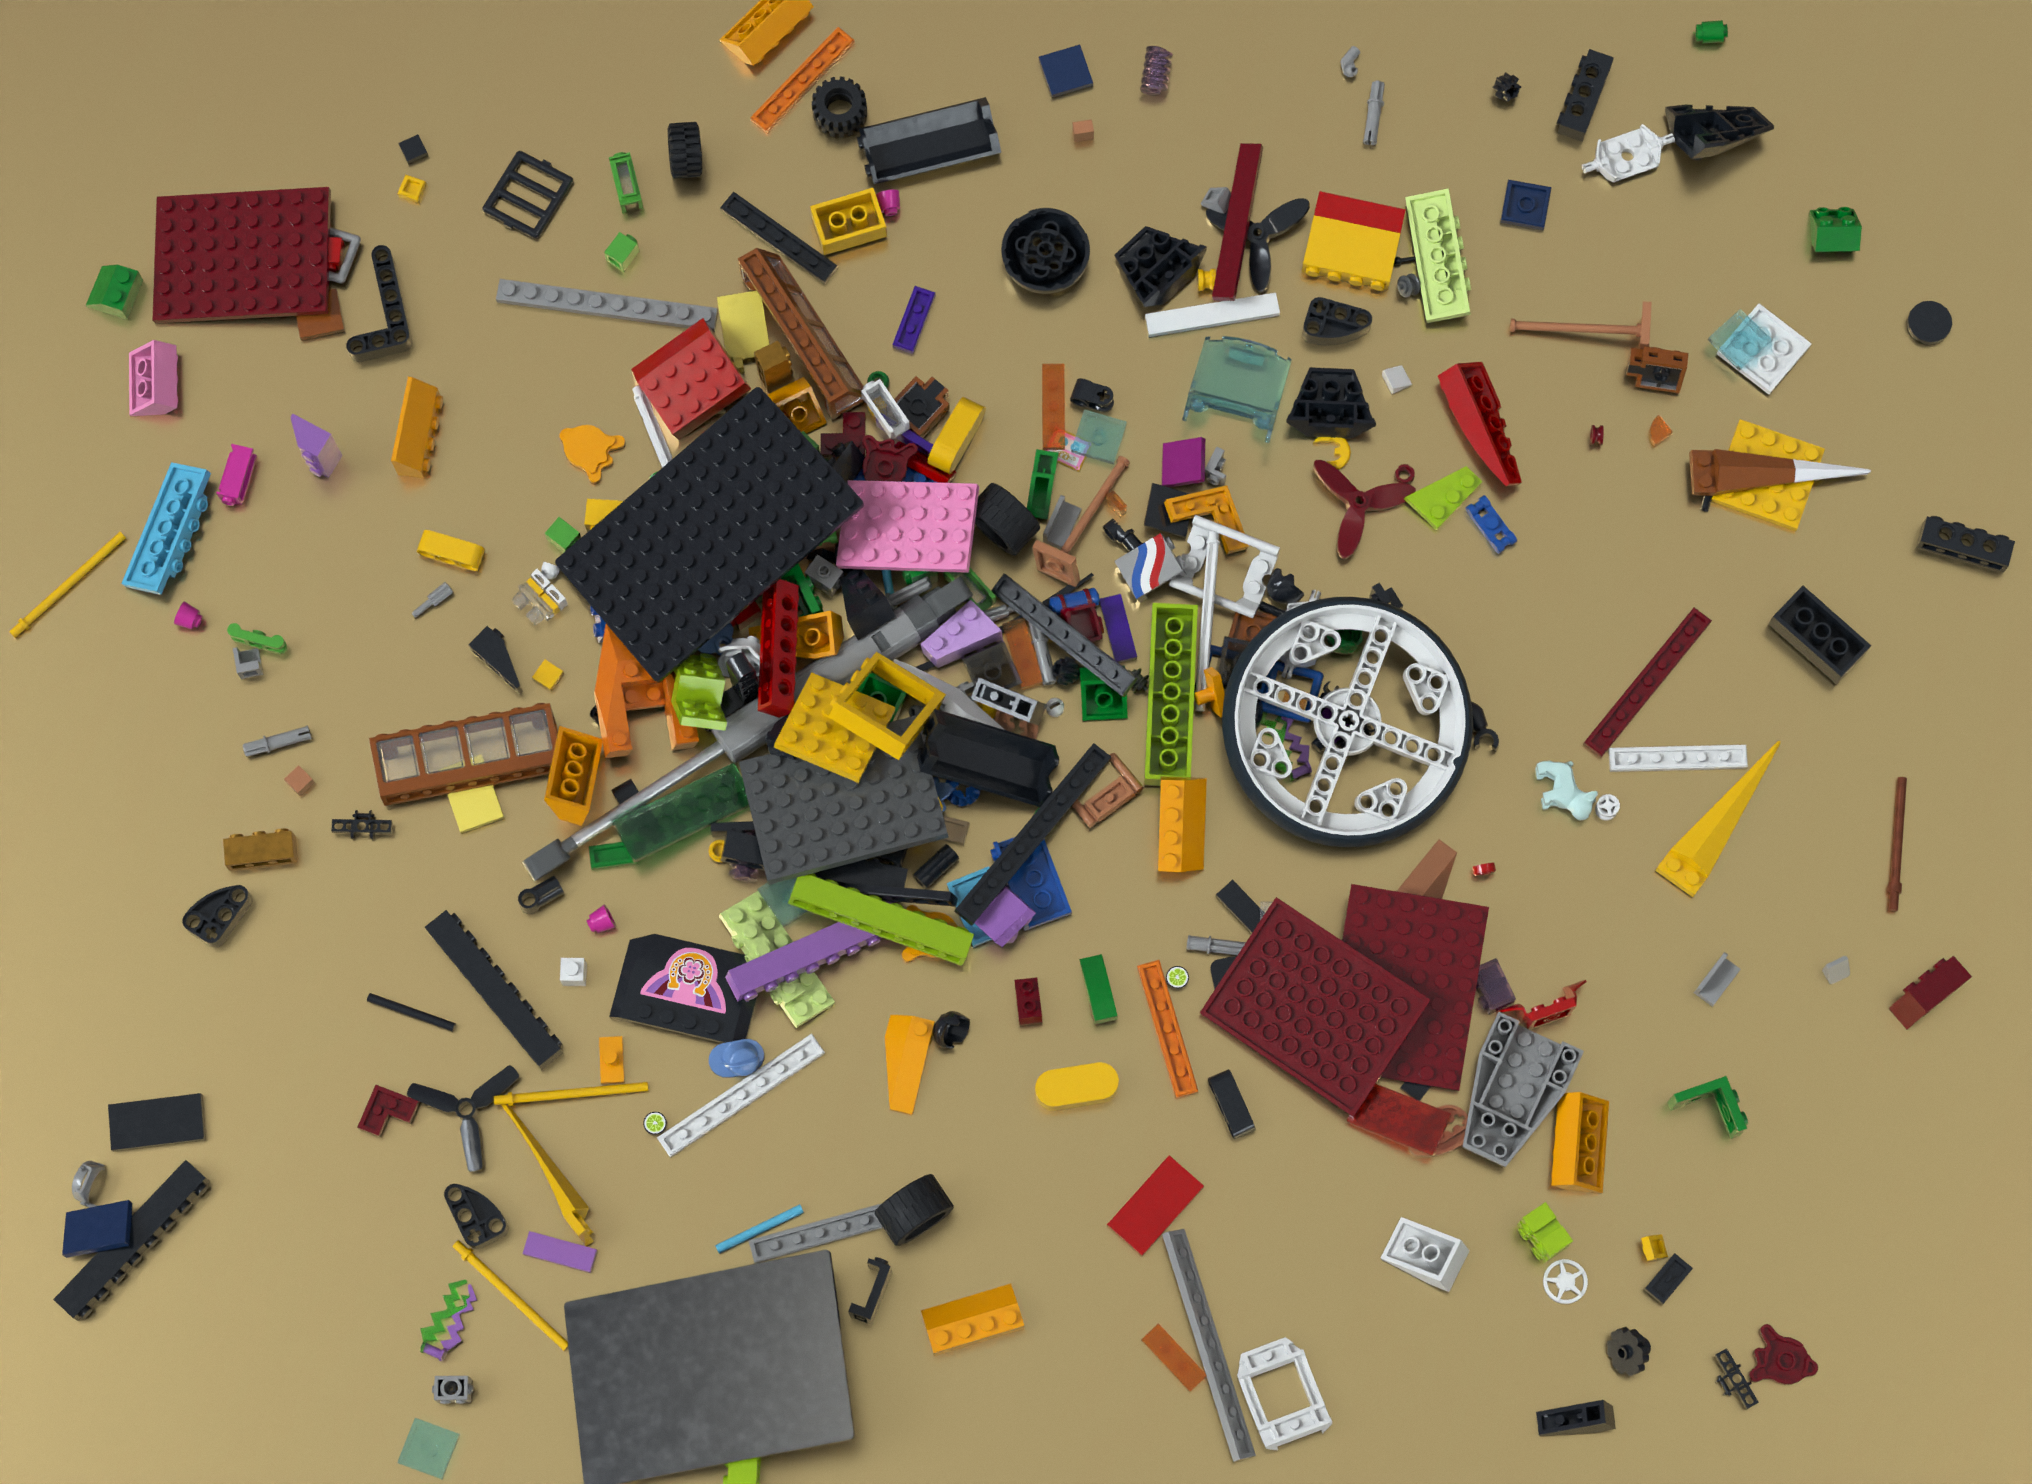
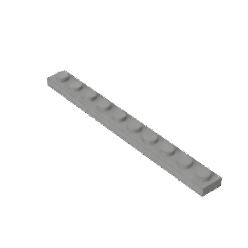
M505 279L499 280L496 296L497 303L689 328L704 318L713 332H715L718 308Z
M1185 1229L1168 1231L1162 1234L1233 1462L1256 1456Z

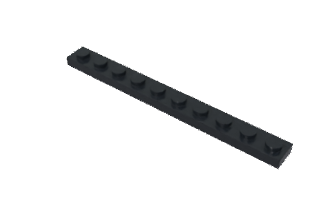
M1095 743L1092 744L954 911L971 926L977 921L1111 759L1109 754Z

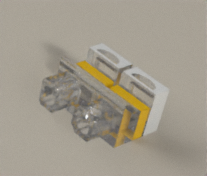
M538 569L531 574V577L524 584L518 586L519 592L512 599V602L519 610H522L529 603L534 607L526 614V617L534 625L543 619L549 621L568 605L566 598Z

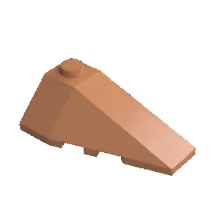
M1438 839L1397 892L1442 899L1457 852Z

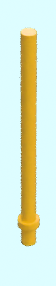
M121 532L116 534L26 617L20 618L18 620L19 623L9 631L10 634L16 638L25 629L28 630L31 623L126 537Z
M648 1082L519 1094L508 1092V1095L494 1096V1105L508 1104L513 1106V1103L648 1091Z
M460 1240L454 1243L452 1247L462 1255L461 1259L463 1261L467 1260L563 1351L568 1349V1341L473 1254L474 1250L472 1248L468 1249Z

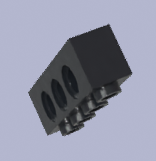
M1589 49L1587 56L1582 55L1578 68H1581L1580 75L1575 74L1571 87H1574L1573 93L1567 94L1564 106H1567L1565 113L1560 112L1556 123L1560 125L1558 134L1583 142L1614 57ZM1586 74H1594L1596 78H1589ZM1580 92H1585V93H1587L1589 96H1588V97H1582L1579 93H1580ZM1578 111L1581 113V116H1575L1572 112Z
M1927 516L1922 523L1916 548L2004 573L2009 566L2015 541L2009 540V537L2005 535L1995 536L1988 534L1984 529H1970L1959 522L1949 523L1938 516ZM1939 533H1946L1949 540L1942 539ZM1961 539L1969 540L1971 546H1965ZM1983 545H1989L1993 552L1985 551Z

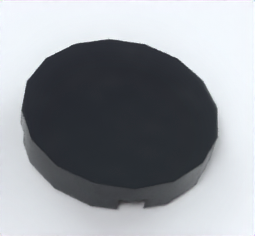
M1923 301L1915 305L1907 318V329L1912 338L1926 345L1942 342L1950 333L1952 327V317L1948 309L1934 301Z

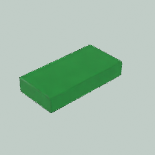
M634 840L589 846L592 870L637 864Z

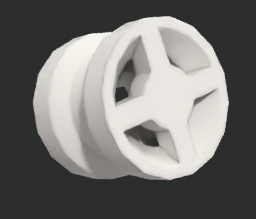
M1611 794L1601 796L1595 806L1596 815L1606 821L1613 819L1620 808L1619 800Z

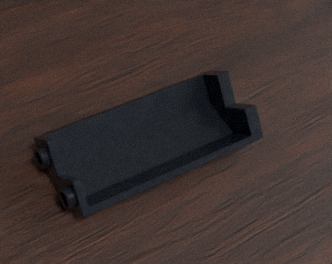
M986 97L859 128L860 136L857 137L859 150H864L867 164L864 165L867 178L871 177L874 184L1001 153L998 133L994 127L990 105Z
M933 710L924 725L922 733L926 735L924 748H919L917 755L920 772L1041 807L1052 794L1053 789L1050 784L1049 775L1059 764L1056 745L941 710Z

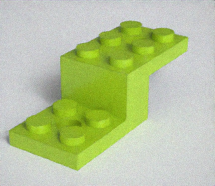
M707 653L691 655L674 670L676 678L671 703L679 723L684 726L726 731L727 720L721 709L726 680L719 664L713 655Z

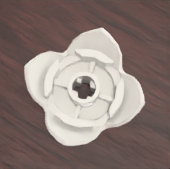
M748 636L747 639L736 638L730 644L718 649L722 653L718 664L723 676L729 677L726 662L735 654L743 652L755 669L759 682L760 640L754 636Z

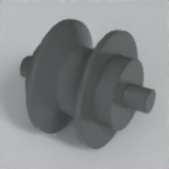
M1412 273L1407 276H1400L1397 282V289L1403 297L1417 295L1420 291V281Z
M1141 668L1138 670L1134 669L1132 672L1128 670L1138 678L1133 685V692L1141 691L1142 689L1146 691L1148 689L1146 685L1148 684L1149 675L1143 677L1140 674Z

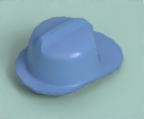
M741 1039L719 1044L711 1050L709 1055L711 1070L722 1077L750 1075L762 1065L764 1060L762 1046L752 1039Z

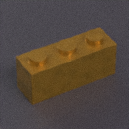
M776 341L754 352L758 375L768 393L792 382L791 356L786 346L781 347L779 341Z
M286 828L276 829L275 833L267 834L265 831L253 832L250 836L233 834L229 838L223 839L225 866L229 871L298 862L296 836Z

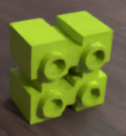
M1546 1202L1528 1213L1518 1223L1520 1227L1518 1229L1519 1234L1525 1241H1531L1534 1245L1531 1248L1533 1254L1538 1260L1542 1259L1544 1263L1568 1248L1573 1242Z

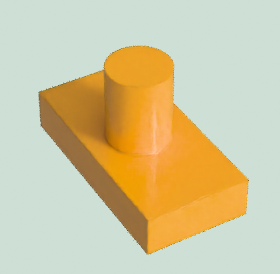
M1213 667L1204 669L1207 688L1195 692L1194 699L1198 706L1210 702L1212 711L1219 717H1222L1225 693L1221 674Z
M599 1037L601 1084L625 1083L623 1037Z

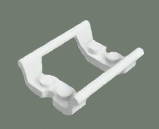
M1195 515L1192 522L1193 527L1187 540L1191 545V551L1187 554L1183 553L1181 556L1187 566L1184 568L1187 575L1184 577L1180 574L1171 579L1169 586L1203 599L1204 590L1193 586V577L1204 564L1207 555L1206 541L1209 537V531L1217 532L1253 546L1260 551L1259 555L1252 560L1244 580L1243 598L1236 602L1216 594L1214 598V604L1254 618L1267 588V585L1263 582V577L1267 574H1272L1280 547Z

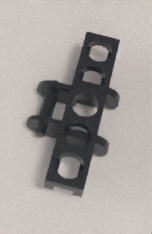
M355 810V814L352 815L354 819H332L331 832L350 833L351 839H355L354 833H370V839H374L373 834H392V820H372L375 817V814H372V810L369 813H358V810ZM358 818H368V820H358ZM364 822L366 824L365 829L359 830L358 824ZM335 824H343L342 829H335ZM346 824H351V829H347ZM381 824H382V825H389L388 829H387V830H381V829H380Z
M1727 1348L1717 1353L1715 1357L1724 1370L1725 1376L1721 1377L1719 1375L1718 1380L1715 1382H1720L1725 1390L1723 1395L1728 1394V1396H1731V1392L1734 1391L1738 1394L1746 1409L1759 1403L1749 1386L1752 1384L1751 1381L1747 1383L1739 1369L1741 1364L1737 1365ZM1725 1353L1728 1362L1722 1361L1720 1358L1721 1354ZM1728 1364H1731L1733 1366V1368L1727 1370L1726 1367ZM1733 1375H1740L1741 1382L1735 1383L1733 1381ZM1729 1377L1734 1388L1729 1389L1724 1379ZM1746 1388L1747 1392L1743 1394L1740 1390ZM1747 1395H1750L1753 1400L1752 1404L1746 1402L1745 1397Z

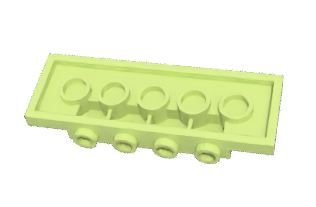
M1449 189L1405 197L1427 323L1471 315L1467 291L1471 290L1469 277L1465 278L1464 270H1468L1466 257H1461L1460 250L1464 249L1462 236H1457L1456 229H1461L1459 217L1453 214Z
M758 891L719 915V918L733 936L732 941L738 949L741 948L744 952L746 962L793 942ZM815 972L799 974V978L790 983L786 981L781 982L770 993L774 1003L780 1004L795 1028L822 1013L835 1003Z

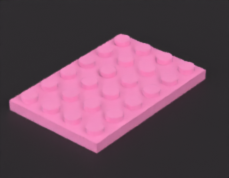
M848 480V485L862 499L864 507L841 526L836 566L839 569L969 573L979 494L978 484Z

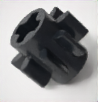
M1506 72L1504 75L1497 77L1492 87L1497 91L1495 96L1499 99H1505L1507 102L1517 97L1521 88L1517 84L1519 78Z
M1066 656L1065 659L1060 658L1054 663L1052 674L1058 679L1057 683L1067 686L1068 683L1073 684V682L1078 680L1080 667L1079 664L1075 663L1074 658Z

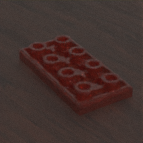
M1376 1084L1355 1117L1349 1114L1347 1123L1434 1157L1452 1115L1449 1112Z

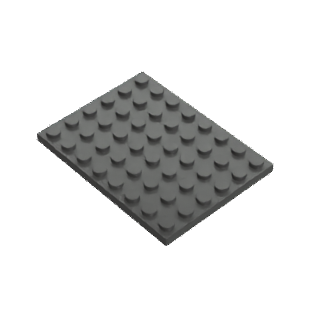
M917 716L889 722L887 728L902 736ZM921 733L900 760L895 759L877 747L859 783L797 757L795 760L767 754L740 761L739 765L768 884L949 838L933 776L920 772L917 755L919 748H924Z

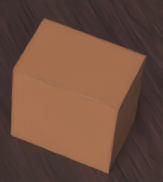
M1092 119L1072 122L1074 142L1094 139Z
M299 765L284 778V781L299 796L315 783Z

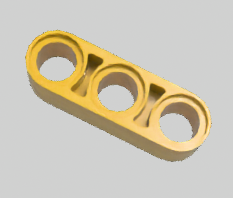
M424 530L416 552L427 558L468 570L478 571L485 548L465 540Z

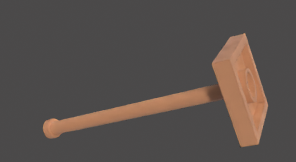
M1643 301L1642 323H1637V326L1516 321V319L1511 318L1510 332H1515V330L1631 334L1641 337L1640 349H1643L1644 346L1649 347L1652 302Z
M1118 456L1117 464L1060 550L1036 540L1032 548L1038 571L1074 587L1078 585L1080 576L1076 557L1069 555V552L1123 469L1129 466L1130 462L1127 458Z

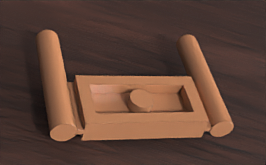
M1116 753L1110 754V761L1121 773L1122 777L1120 776L1084 802V805L1078 799L1072 805L1089 828L1102 821L1135 797L1136 793H1140L1144 789Z

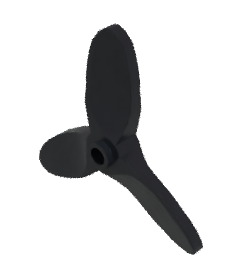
M1298 198L1281 205L1268 214L1261 223L1249 222L1246 240H1249L1251 243L1249 256L1250 274L1253 285L1258 292L1264 293L1270 282L1271 255L1268 246L1270 239L1291 229L1307 214L1310 208V203L1307 199ZM1207 209L1206 215L1209 221L1224 231L1228 210L1223 214Z

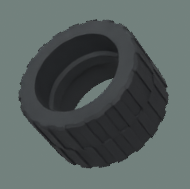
M990 483L978 496L975 525L1008 554L1017 555L1040 530L1039 522L1015 496L996 483Z
M928 1174L894 1193L875 1210L874 1215L894 1245L900 1246L920 1236L944 1219L953 1210L954 1205L934 1175Z

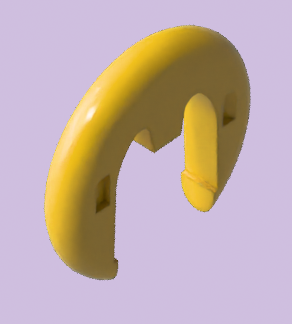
M1317 437L1314 440V444L1335 443L1339 445V447L1334 449L1335 456H1340V458L1335 461H1326L1339 470L1348 463L1351 449L1345 438Z

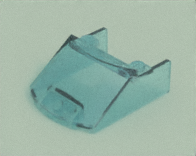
M1211 336L1206 337L1189 390L1182 421H1187L1190 410L1203 412L1212 408L1253 419V423L1258 428L1268 430L1265 442L1269 443L1292 359L1288 357L1286 360L1277 355L1278 350L1255 341L1222 336V340H1210Z

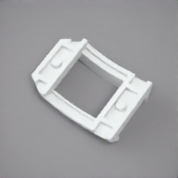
M1284 1337L1241 1354L1237 1377L1266 1449L1278 1451V1446L1320 1430L1323 1434L1333 1424L1303 1349L1301 1350L1292 1341ZM1294 1362L1310 1407L1268 1422L1251 1377Z

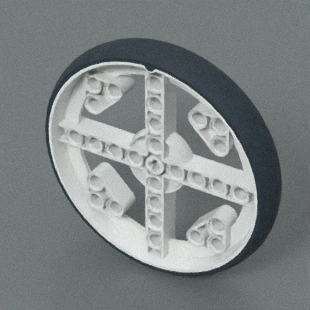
M1331 597L1308 602L1285 612L1266 625L1250 641L1235 664L1227 684L1223 702L1222 731L1225 750L1237 781L1248 798L1267 818L1284 830L1311 842L1336 847H1363L1390 841L1410 832L1430 818L1445 803L1462 776L1468 760L1472 742L1473 711L1467 683L1458 662L1441 638L1426 624L1408 612L1385 602L1360 597ZM1303 628H1311L1314 632L1313 638L1308 639L1304 637L1302 633ZM1351 629L1369 632L1349 688L1333 690L1321 699L1266 677L1276 661L1289 649V660L1294 665L1299 666L1336 650L1341 643V637L1335 630ZM1375 632H1383L1386 637L1385 642L1376 641ZM1325 636L1334 638L1335 645L1333 647L1325 645ZM1390 641L1403 648L1417 661V663L1411 664L1403 672V680L1417 711L1427 716L1439 708L1440 730L1437 744L1382 723L1380 710L1376 702L1370 697ZM1300 648L1304 650L1306 654L1305 659H1297L1294 655L1295 649ZM1372 652L1376 654L1377 663H1369L1366 658L1367 653ZM1411 669H1416L1420 673L1419 680H1412L1410 678L1409 671ZM1359 674L1368 675V685H1362L1359 682ZM1436 677L1441 681L1440 689H1435L1431 686V678ZM1263 682L1268 686L1266 694H1261L1257 691L1258 683ZM1279 691H1286L1289 694L1288 702L1279 700ZM1355 694L1361 698L1360 706L1352 705L1350 701L1351 695ZM1427 698L1433 702L1432 710H1426L1423 707L1422 702L1424 699ZM1258 699L1313 720L1316 735L1326 747L1305 803L1290 794L1277 781L1290 775L1292 765L1276 730L1264 728L1256 735L1255 714ZM1301 699H1307L1310 702V710L1305 711L1300 708L1299 702ZM1326 707L1331 710L1332 717L1330 719H1325L1321 716L1322 708ZM1349 716L1350 722H1352L1353 725L1350 724L1348 727H1346L1345 721H1343L1342 719H1345ZM1365 724H1370L1375 728L1373 736H1368L1364 733L1363 728ZM1390 732L1395 735L1396 741L1394 744H1389L1385 741L1386 733ZM1264 733L1272 735L1273 743L1271 745L1263 743L1262 735ZM1336 737L1344 739L1345 747L1343 749H1339L1334 745ZM1408 741L1416 743V752L1412 753L1407 750L1406 743ZM1373 744L1429 766L1420 781L1408 793L1405 781L1399 778L1391 779L1360 793L1354 802L1355 808L1361 812L1360 814H1338L1326 811L1346 756L1360 754L1369 749ZM1429 749L1437 751V761H1432L1428 758ZM1260 754L1265 758L1263 766H1257L1254 763L1253 758L1255 755ZM1328 758H1333L1337 762L1335 770L1327 768L1326 760ZM1276 763H1283L1286 766L1285 774L1280 775L1275 771ZM1321 779L1326 780L1329 784V789L1325 792L1318 788V781ZM1392 783L1400 786L1401 793L1399 795L1391 793L1390 786ZM1362 796H1367L1371 799L1370 808H1364L1361 805ZM1311 801L1319 802L1321 810L1318 813L1310 810L1309 805ZM1385 804L1390 805L1393 809V814L1390 817L1382 813V807Z

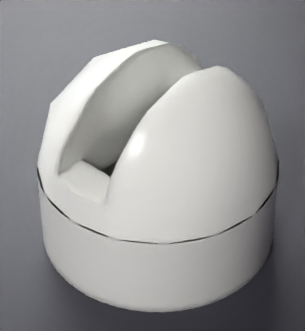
M543 562L541 567V573L547 579L556 578L560 571L558 566Z
M1051 698L1047 702V713L1052 717L1062 715L1064 712L1063 701L1059 698ZM1060 703V705L1050 709V706Z

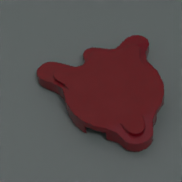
M871 435L864 436L862 444L866 450V457L863 461V476L866 481L903 482L907 474L908 462L918 452L917 445L909 443L900 449H896L895 441L891 438L877 441Z
M1765 1324L1760 1328L1759 1332L1766 1347L1754 1350L1756 1366L1749 1372L1750 1381L1772 1380L1778 1384L1792 1385L1805 1377L1813 1376L1817 1373L1818 1364L1811 1359L1800 1341L1779 1335L1769 1324Z

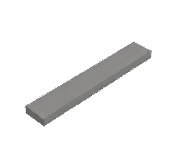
M881 1204L748 1240L754 1263L768 1261L883 1229L874 1215L875 1210Z

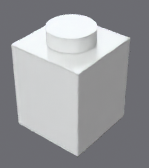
M561 958L560 982L562 985L586 986L587 963L585 959Z

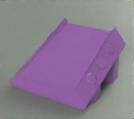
M1005 886L977 919L975 924L996 944L1003 947L1006 943L1010 944L1016 940L1018 931L1030 923L1036 912L1010 888Z

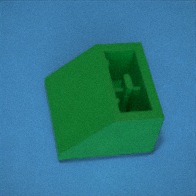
M1819 207L1816 210H1810L1811 241L1815 252L1860 251L1862 225L1854 209L1849 207H1840L1839 209Z

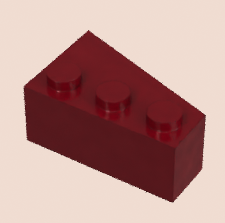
M1954 955L1947 961L1944 958L1938 961L1933 966L1935 970L1932 973L1929 970L1918 977L1920 981L1918 984L1912 982L1903 989L1905 994L1888 1008L1906 1030L1972 977Z

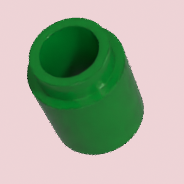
M1723 20L1701 22V24H1696L1697 42H1702V44L1724 42V38L1728 37L1727 24L1723 25Z

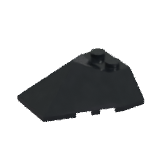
M1687 104L1665 107L1670 134H1673L1675 143L1694 160L1721 154L1774 129V125L1755 107L1726 106V110L1713 109V105H1706L1705 109H1693L1692 105Z

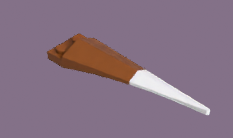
M1719 449L1691 450L1689 452L1692 495L1715 496L1789 483L1867 475L1871 472V470Z

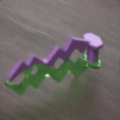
M1263 712L1260 724L1276 730L1282 744L1284 740L1293 741L1289 749L1301 752L1297 762L1304 763L1305 765L1291 771L1290 775H1288L1290 782L1295 778L1311 773L1309 745L1300 744L1302 737L1288 732L1294 719L1278 716L1275 719L1276 722L1267 720L1268 713ZM1277 722L1284 724L1281 730L1275 729ZM1285 749V751H1286V753H1287V755H1288V757H1289V756L1291 755L1292 751H1289V750H1286V749ZM1276 763L1275 769L1286 773V766L1283 763Z
M466 1279L448 1284L451 1294L442 1295L447 1309L430 1313L434 1326L420 1328L423 1339L420 1347L421 1353L429 1354L438 1358L439 1361H444L447 1352L462 1341L457 1334V1331L464 1329L460 1314L474 1310L470 1302L477 1301L473 1288L469 1284V1296L461 1295L464 1305L455 1306L454 1301L460 1300L456 1288L467 1284ZM452 1317L456 1324L447 1326L452 1339L441 1341L444 1347L442 1350L428 1344L430 1341L437 1340L434 1334L445 1332L441 1320Z

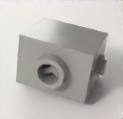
M817 555L812 563H809L805 571V577L809 575L815 587L833 597L835 592L841 588L840 579L844 577V571Z
M435 1376L434 1386H432L434 1400L441 1404H465L471 1402V1393H473L472 1379L469 1376Z

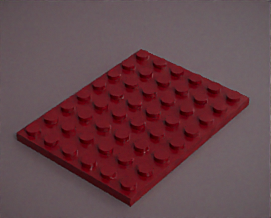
M329 187L158 196L156 200L152 321L154 323L328 314V244L330 237L331 189Z
M1351 884L1342 941L1431 999V1002L1382 1074V1078L1460 1090L1489 907Z
M1276 897L1200 1011V1014L1355 1117L1431 1002V999Z

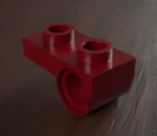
M1037 977L1014 980L1019 1025L1043 1023Z

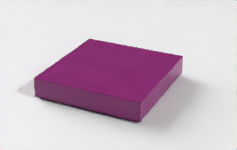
M1198 437L1163 443L1162 486L1175 487L1205 482V438Z

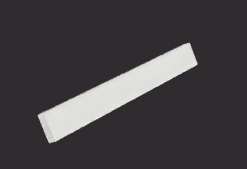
M810 1034L657 1137L669 1157H673L824 1055V1050L813 1034Z

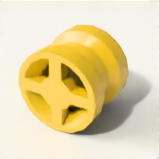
M1198 269V291H1203L1204 289L1213 291L1216 269H1211L1210 271Z

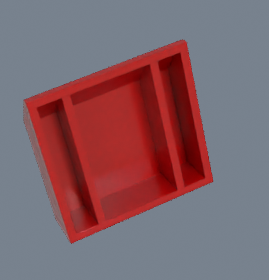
M704 318L631 369L637 383L672 435L678 440L751 390V387Z

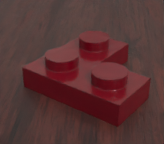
M843 412V433H821L820 454L823 457H828L832 454V448L838 443L842 442L845 444L853 441L863 456L866 457V450L862 444V439L866 436L865 412Z
M375 1085L357 1128L380 1137L389 1116L411 1124L420 1102Z

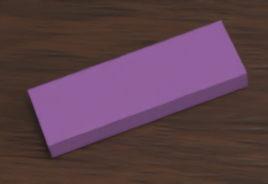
M529 1231L522 1254L591 1273L597 1249Z

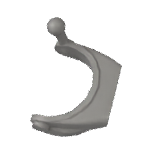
M86 1161L78 1168L72 1182V1194L76 1200L80 1201L81 1205L89 1208L97 1206L89 1202V1193L95 1177L101 1170H105V1165L94 1161Z

